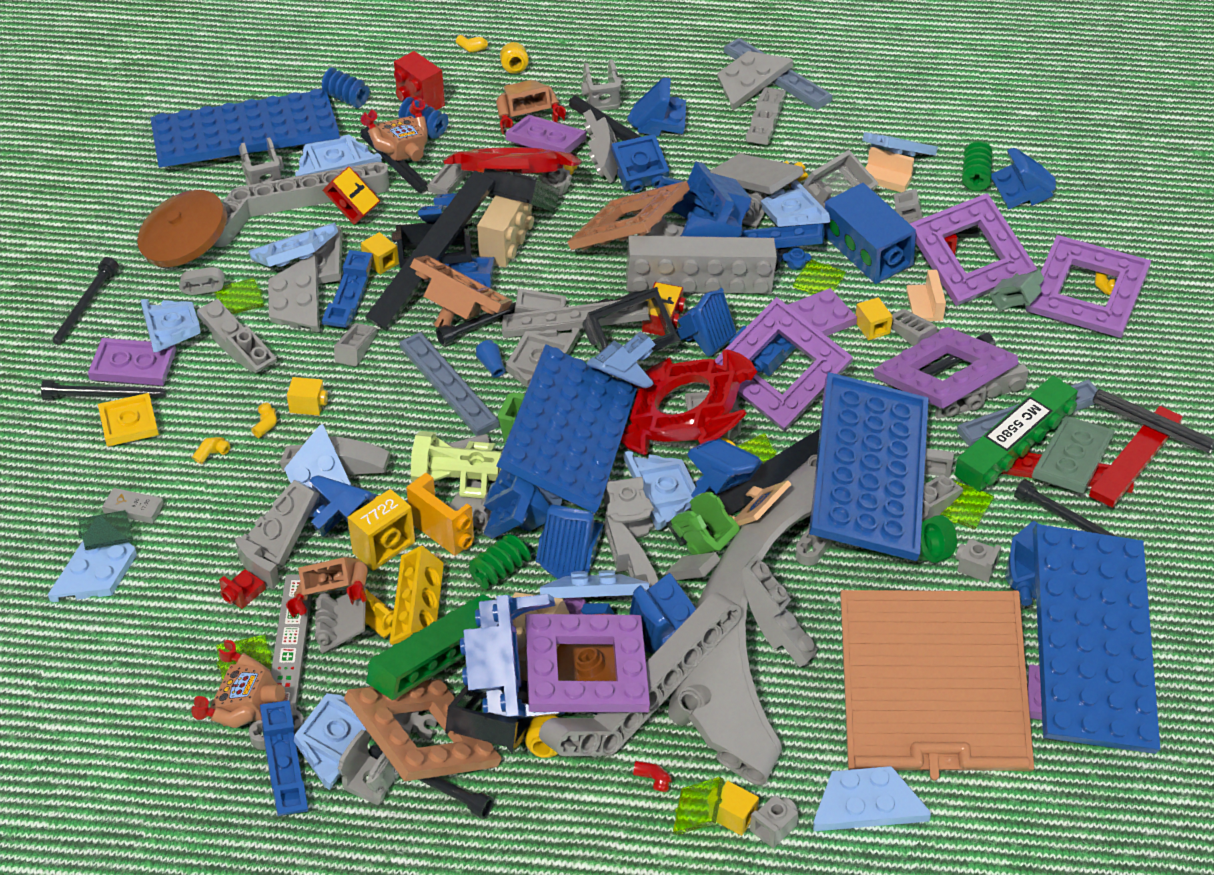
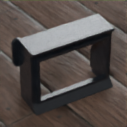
M484 169L483 175L495 181V186L487 197L494 198L497 195L533 205V207L552 212L555 211L560 189L537 181L538 178L515 172L509 174L493 169Z
M471 218L451 244H463L464 251L444 253L439 262L443 264L472 262L468 226H472ZM435 222L396 225V232L392 233V242H397L400 268L403 267L410 257H405L404 250L416 249Z
M658 287L588 312L586 319L582 323L590 344L597 345L599 352H601L608 346V342L598 320L652 300L666 334L652 340L655 343V346L651 348L653 352L669 346L672 349L677 348L680 345L681 339L676 334L658 292Z
M521 680V687H519V692L517 693L518 699H522L524 704H528L527 681ZM465 685L448 706L445 733L448 734L450 731H454V733L506 746L513 754L525 738L534 718L518 719L516 721L514 718L496 713L475 711L483 701V698H487L486 693L468 690V685Z

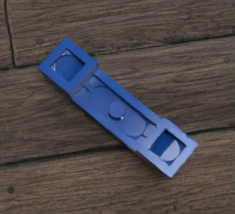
M457 193L438 194L433 198L434 206H423L418 210L419 217L424 222H436Z
M349 250L343 265L344 274L333 303H328L322 324L346 328L351 323L366 289L373 259L372 253Z
M290 701L260 704L266 758L277 816L307 812L308 806L304 782L301 778L297 748L294 742V724Z

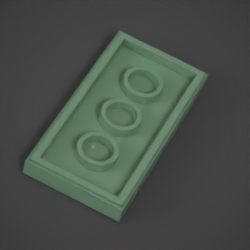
M1065 416L1034 468L1032 478L1084 494L1113 440L1115 430Z

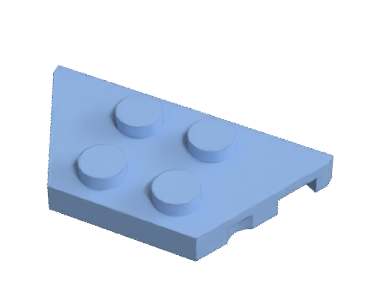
M864 132L862 140L871 143L870 147L915 156V152L936 155L938 146Z
M349 134L340 136L339 139L305 144L303 156H301L299 161L300 167L296 171L295 177L346 168L348 166L382 162L381 155L379 153L372 154L368 151V146L357 142Z
M797 180L791 182L789 190L784 192V189H779L773 195L761 200L763 211L778 227L830 222L829 213Z
M334 222L251 249L248 252L251 259L255 262L269 267L273 265L281 267L288 264L292 259L298 257L299 259H306L312 256L313 252H316L338 233V229Z
M149 299L141 300L153 353L200 334V326L193 302L163 300L161 302L162 305H149Z
M323 424L318 426L284 468L290 483L297 480L311 487L309 480L313 476L320 475L351 485ZM320 496L318 497L308 518H314L312 516L313 513L321 505H328V503L324 501Z
M631 451L625 452L624 460L632 478H643L644 494L646 498H649L654 508V511H651L650 517L656 530L665 527L666 523L678 513L691 508L689 502L693 499L691 494L696 487L682 459L662 458L650 454L649 458L645 459L633 457V452Z
M98 517L48 593L49 600L51 602H59V597L75 595L76 600L86 599L91 596H111L137 556L135 547L102 518Z
M614 570L599 571V575H588V572L576 571L571 572V576H565L541 586L540 595L550 594L554 598L633 595L634 590L640 585L646 590L649 589V582L622 574H615Z
M326 693L296 732L294 742L325 788L330 790L341 775L337 768L342 754L354 737L361 730L365 731L366 728L344 700L343 696Z
M891 766L832 771L814 819L813 830L826 831L929 822L931 814L929 809Z

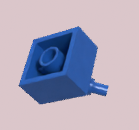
M1034 520L1012 538L1005 570V578L1013 589L1019 591L1023 606L1031 605L1032 598L1036 599L1033 528L1038 523Z

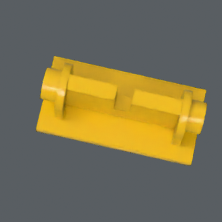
M365 589L367 596L365 601V623L385 639L391 634L394 611L370 593L368 589Z

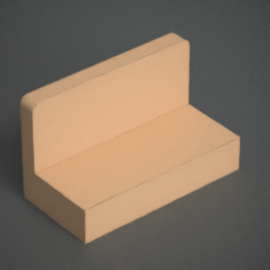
M871 147L868 164L865 168L879 183L877 186L905 192L912 180L914 158Z
M927 270L926 284L908 285L906 288L911 312L927 321H943L946 301L938 271Z

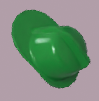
M936 515L924 520L921 526L920 555L917 560L938 563L953 555L957 547V534L953 523L943 515Z

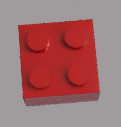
M412 51L394 61L395 92L400 101H404L407 97H412L414 100H424L428 107L431 106L435 110L445 106L442 69L416 51Z

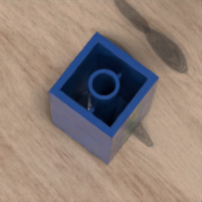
M864 182L825 201V210L829 213L830 222L824 223V236L874 284L914 265L916 229Z

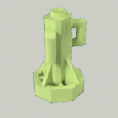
M419 431L415 435L411 454V480L414 482L426 472L434 478V482L445 477L460 478V497L483 499L486 493H488V480L496 481L501 468L496 467L501 451H495L496 443L469 441L466 448H455L437 438L436 432ZM467 478L480 479L481 488L467 487Z

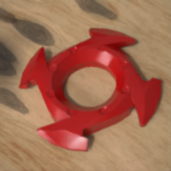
M499 147L457 151L444 158L443 163L461 164V170L484 172V169L488 168L501 172L524 174L557 171V169H562L563 165H580L582 160L572 153L550 149Z
M728 349L722 351L723 365L716 364L715 359L672 363L669 357L645 371L654 383L651 387L640 388L631 383L632 386L637 388L635 393L637 397L630 416L632 424L624 428L620 442L629 450L646 455L650 440L662 442L698 440L701 444L718 439L747 415L745 410L729 412L733 408L740 384L745 380L751 381L757 373L756 368L748 358ZM695 383H704L710 386L707 397L698 406L687 412L664 414L658 410L659 404L664 398L678 389Z

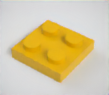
M149 393L98 404L107 447L159 435Z

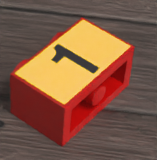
M350 166L322 190L353 225L380 202L375 192L360 179V176Z
M655 282L653 288L658 287V292L673 327L678 328L679 322L677 320L681 317L680 312L685 311L687 298L683 297V287ZM649 300L650 320L642 321V332L664 336L666 334L652 300Z

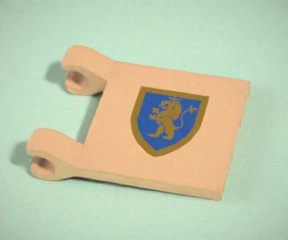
M787 480L764 489L753 486L745 495L747 497L751 496L754 499L736 517L728 516H731L739 526L758 520L786 491L791 483Z

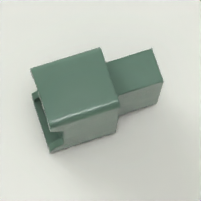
M1040 269L1027 274L1019 275L1016 273L1012 278L1002 279L990 292V296L999 311L1022 304L1029 306L1042 292L1040 284L1043 282L1044 277Z

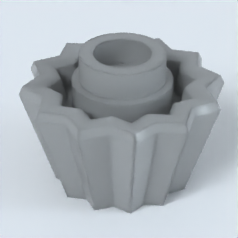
M563 167L553 172H542L539 178L542 183L560 189L559 196H562L567 192L572 175L569 174V170H565Z

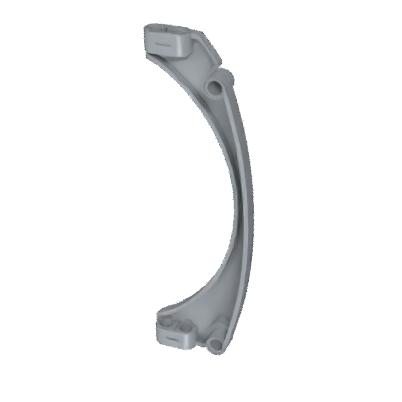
M812 455L784 480H788L791 485L758 520L744 524L723 553L698 600L696 608L711 594L719 593L741 608L740 620L671 693L668 708L670 719L678 725H686L691 721L707 746L717 751V760L723 766L755 785L766 784L782 751V745L767 720L750 673L745 627L748 600L743 584L742 568L756 554L762 561L771 545L785 531L798 521L811 515L817 455Z

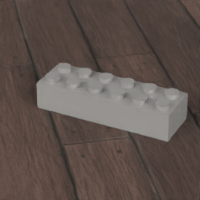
M628 236L626 261L627 291H647L653 288L655 282L683 287V292L707 293L723 288L724 293L771 294L777 259L774 238Z

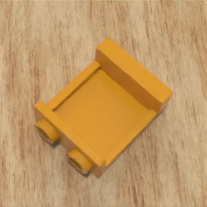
M427 472L406 487L408 504L412 508L413 525L454 556L472 545L474 542L472 506L465 504L455 511L435 497L434 478Z

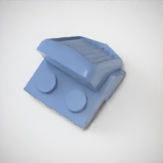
M640 331L623 346L614 340L597 356L592 357L587 362V366L628 381L640 388H649L654 383L636 361L638 359L642 361L653 352L651 348L655 346V343L650 337Z

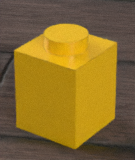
M380 232L361 242V251L373 254L371 268L380 275L399 264L397 245Z
M879 297L857 304L856 324L868 340L890 334L893 316Z
M292 377L287 392L289 412L320 416L322 406H326L328 401V391L324 390L323 380Z
M727 780L722 789H716L710 798L711 819L742 836L751 824V814L755 810L758 811L759 797Z

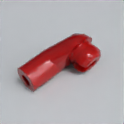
M635 761L634 776L655 779L653 789L656 791L667 792L669 790V782L672 783L671 776L660 765Z

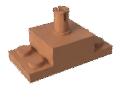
M428 255L414 258L410 266L416 270L415 274L426 280L431 278L423 297L442 306L438 318L434 322L437 328L443 325L450 326L455 314L469 319L479 315L481 309L490 314H494V312L499 313L509 309L513 301Z

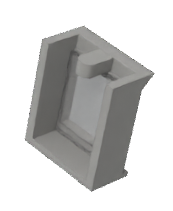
M847 150L814 170L802 186L825 209V201L831 197L837 196L863 182L874 191L879 183L852 152Z

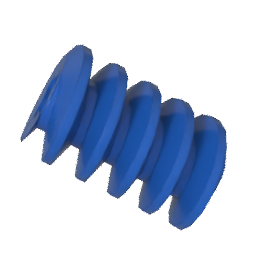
M333 67L325 72L322 79L323 92H327L329 96L355 108L362 107L369 97L370 89L368 86H365L364 81L357 80L356 77H351L347 73L344 74L340 70L337 71Z
M407 97L402 102L398 114L399 119L409 116L416 118L409 111L414 98ZM414 100L415 106L419 108L420 101ZM425 104L422 117H425L428 136L436 139L447 129L448 116Z

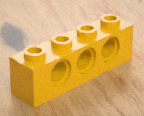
M422 545L401 556L389 642L391 645L405 640L414 632H418L433 621H437L444 563Z

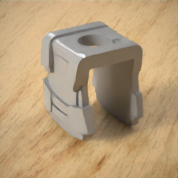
M613 60L608 61V84L593 85L589 65L584 63L583 83H581L582 95L587 97L589 104L600 111L620 107L621 77L619 78L616 75L617 68ZM603 94L610 95L607 99H599V97Z
M270 137L267 138L270 162L252 166L250 163L245 142L241 143L239 152L241 155V166L246 177V185L282 179L280 171L284 169L281 155H276ZM263 174H271L268 179H259Z
M635 477L607 482L604 491V506L607 517H610L613 522L622 523L634 538L649 534V530L654 527L650 519L651 511H654V508L649 498H646L644 494L643 478Z
M361 730L342 754L337 769L343 776L342 786L347 792L373 804L380 805L387 790L400 775L384 753L380 755L378 760L369 755L368 742L370 734L367 730ZM369 775L368 780L364 783V778Z

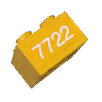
M391 489L375 497L373 501L347 517L352 553L372 571L415 543L412 508Z

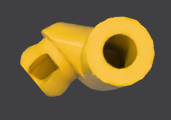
M459 35L456 38V44L470 53L485 50L488 46L487 40L483 37L467 39L463 35Z
M222 437L206 438L191 458L202 465L209 454H227L230 450V443Z

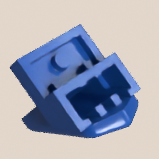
M662 78L633 106L627 121L634 128H638L637 132L649 135L655 134L658 137L661 130L683 134L685 129L686 100L670 97L671 78Z
M1017 148L1007 150L1011 165L991 174V180L1008 210L1028 200L1033 206L1052 197V191L1056 189V178L1041 164Z
M723 288L704 294L698 304L677 320L681 325L675 330L677 336L681 340L685 338L686 341L694 338L708 357L726 346L736 334V328Z
M722 439L701 443L691 448L687 453L690 460L703 474L697 480V487L691 496L694 498L696 495L705 492L717 494L746 482L753 477L763 462L758 456Z
M501 469L496 482L491 484L483 505L492 511L483 534L493 539L502 533H507L516 526L526 531H531L545 523L546 513L550 505L536 485Z
M313 476L309 480L311 487L320 493L319 496L328 505H321L313 513L314 519L311 522L315 530L324 537L342 519L348 524V516L373 501L379 495L327 477Z
M550 505L546 513L544 530L539 538L536 562L540 563L541 567L556 579L571 576V572L576 571L589 573L596 557V547L603 533V524L594 522V515L590 511Z
M669 573L647 590L642 585L634 590L629 615H641L645 650L650 654H655L697 608L674 576Z

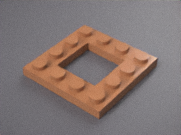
M687 181L611 200L567 241L570 249L581 248L586 250L594 244L606 245L614 239L623 241L628 239V236L634 234L643 236L649 233L654 224L662 221L664 214L673 210L672 206L684 199L683 196L690 190ZM628 212L638 213L635 217L616 221Z
M441 679L424 681L393 701L373 687L348 689L345 694L344 700L404 782L498 767L502 759L491 743L454 733V731H450L447 734L453 743L416 747L393 714L429 710L445 731L448 706L455 697Z

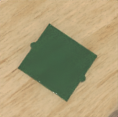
M126 510L78 518L80 527L78 534L79 538L83 540L85 550L133 542L132 522L128 521Z

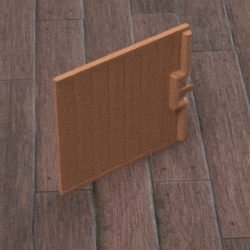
M840 591L848 770L889 766L894 770H929L930 779L933 781L938 780L939 770H1034L1019 591Z

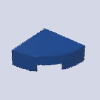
M584 603L581 612L585 615H615L609 603Z

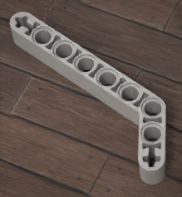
M374 162L351 167L375 194L389 189L388 166L386 164ZM346 168L234 188L222 202L227 211V222L223 233L214 246L224 247L231 243L250 217L332 202L322 190Z
M719 593L711 594L646 662L650 701L649 712H599L594 718H551L541 726L539 731L540 740L561 756H610L616 753L738 623L741 617V608Z

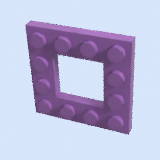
M988 193L910 223L916 229L915 242L931 268L938 271L940 282L955 306L991 292L1002 279L1012 278L1016 273L1021 275L1037 270ZM978 225L1000 260L966 274L944 238Z
M1057 235L1041 270L1044 277L1043 282L1040 284L1042 292L1029 306H1026V311L1122 338L1149 271L1151 260ZM1072 265L1118 277L1106 307L1060 294Z
M776 297L726 349L738 352L752 361L780 334L814 361L783 395L757 374H755L751 381L745 380L740 384L737 394L785 432L824 392L827 373L840 375L853 362V356ZM722 353L715 359L718 365H723Z
M946 327L940 329L939 332L929 338L921 340L915 346L903 350L901 354L884 361L883 364L874 368L873 372L874 378L902 391L929 397V403L943 409L1018 365V356L953 328ZM946 353L972 363L943 381L919 371L920 368Z
M525 614L529 712H649L650 701L641 615ZM556 644H613L616 681H558Z

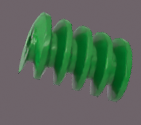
M976 141L970 143L963 152L962 182L965 187L973 191L984 190L991 183L993 151L992 147L986 142Z
M506 534L502 540L496 541L494 546H489L485 552H481L476 558L470 560V574L478 585L487 590L489 588L488 582L491 585H497L498 578L505 579L507 576L506 572L513 573L515 571L514 566L517 568L523 565L522 560L528 562L531 559V554L518 537Z

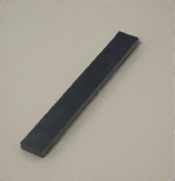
M474 170L365 316L367 321L385 331L390 328L425 280L415 274L416 270L410 267L413 259L428 255L439 261L495 186L493 179Z
M820 428L762 463L750 480L720 493H714L722 501L727 514H733L754 499L751 496L747 497L745 495L753 486L764 489L781 483L812 455H817ZM671 520L668 521L666 524L679 545L685 544L687 541L677 535L671 527Z

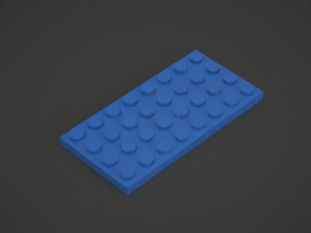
M313 89L305 93L293 92L280 97L269 96L261 100L249 99L236 104L225 103L217 107L205 106L198 110H181L178 113L172 114L160 113L150 117L159 168L240 155L239 147L244 142L248 153L268 150L267 138L269 137L272 140L274 149L340 138L328 94L321 89Z
M545 344L496 467L596 513L602 501L637 388L606 372L587 366L583 360L574 358L562 352L559 348Z
M830 372L827 373L824 385L809 528L810 535L917 561L921 545L929 397Z
M1036 524L1033 528L1043 738L1156 754L1161 749L1144 541Z

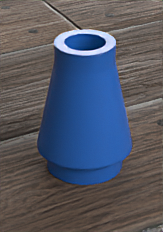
M485 340L477 345L476 358L491 373L492 377L502 376L506 369L502 362L498 344L492 340Z

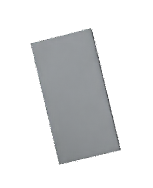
M740 153L710 171L714 174L736 179L745 189L767 194L775 193L804 174L802 166Z

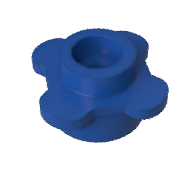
M793 247L789 253L783 254V260L787 261L789 268L800 270L806 266V261L811 260V254L805 253L799 247Z

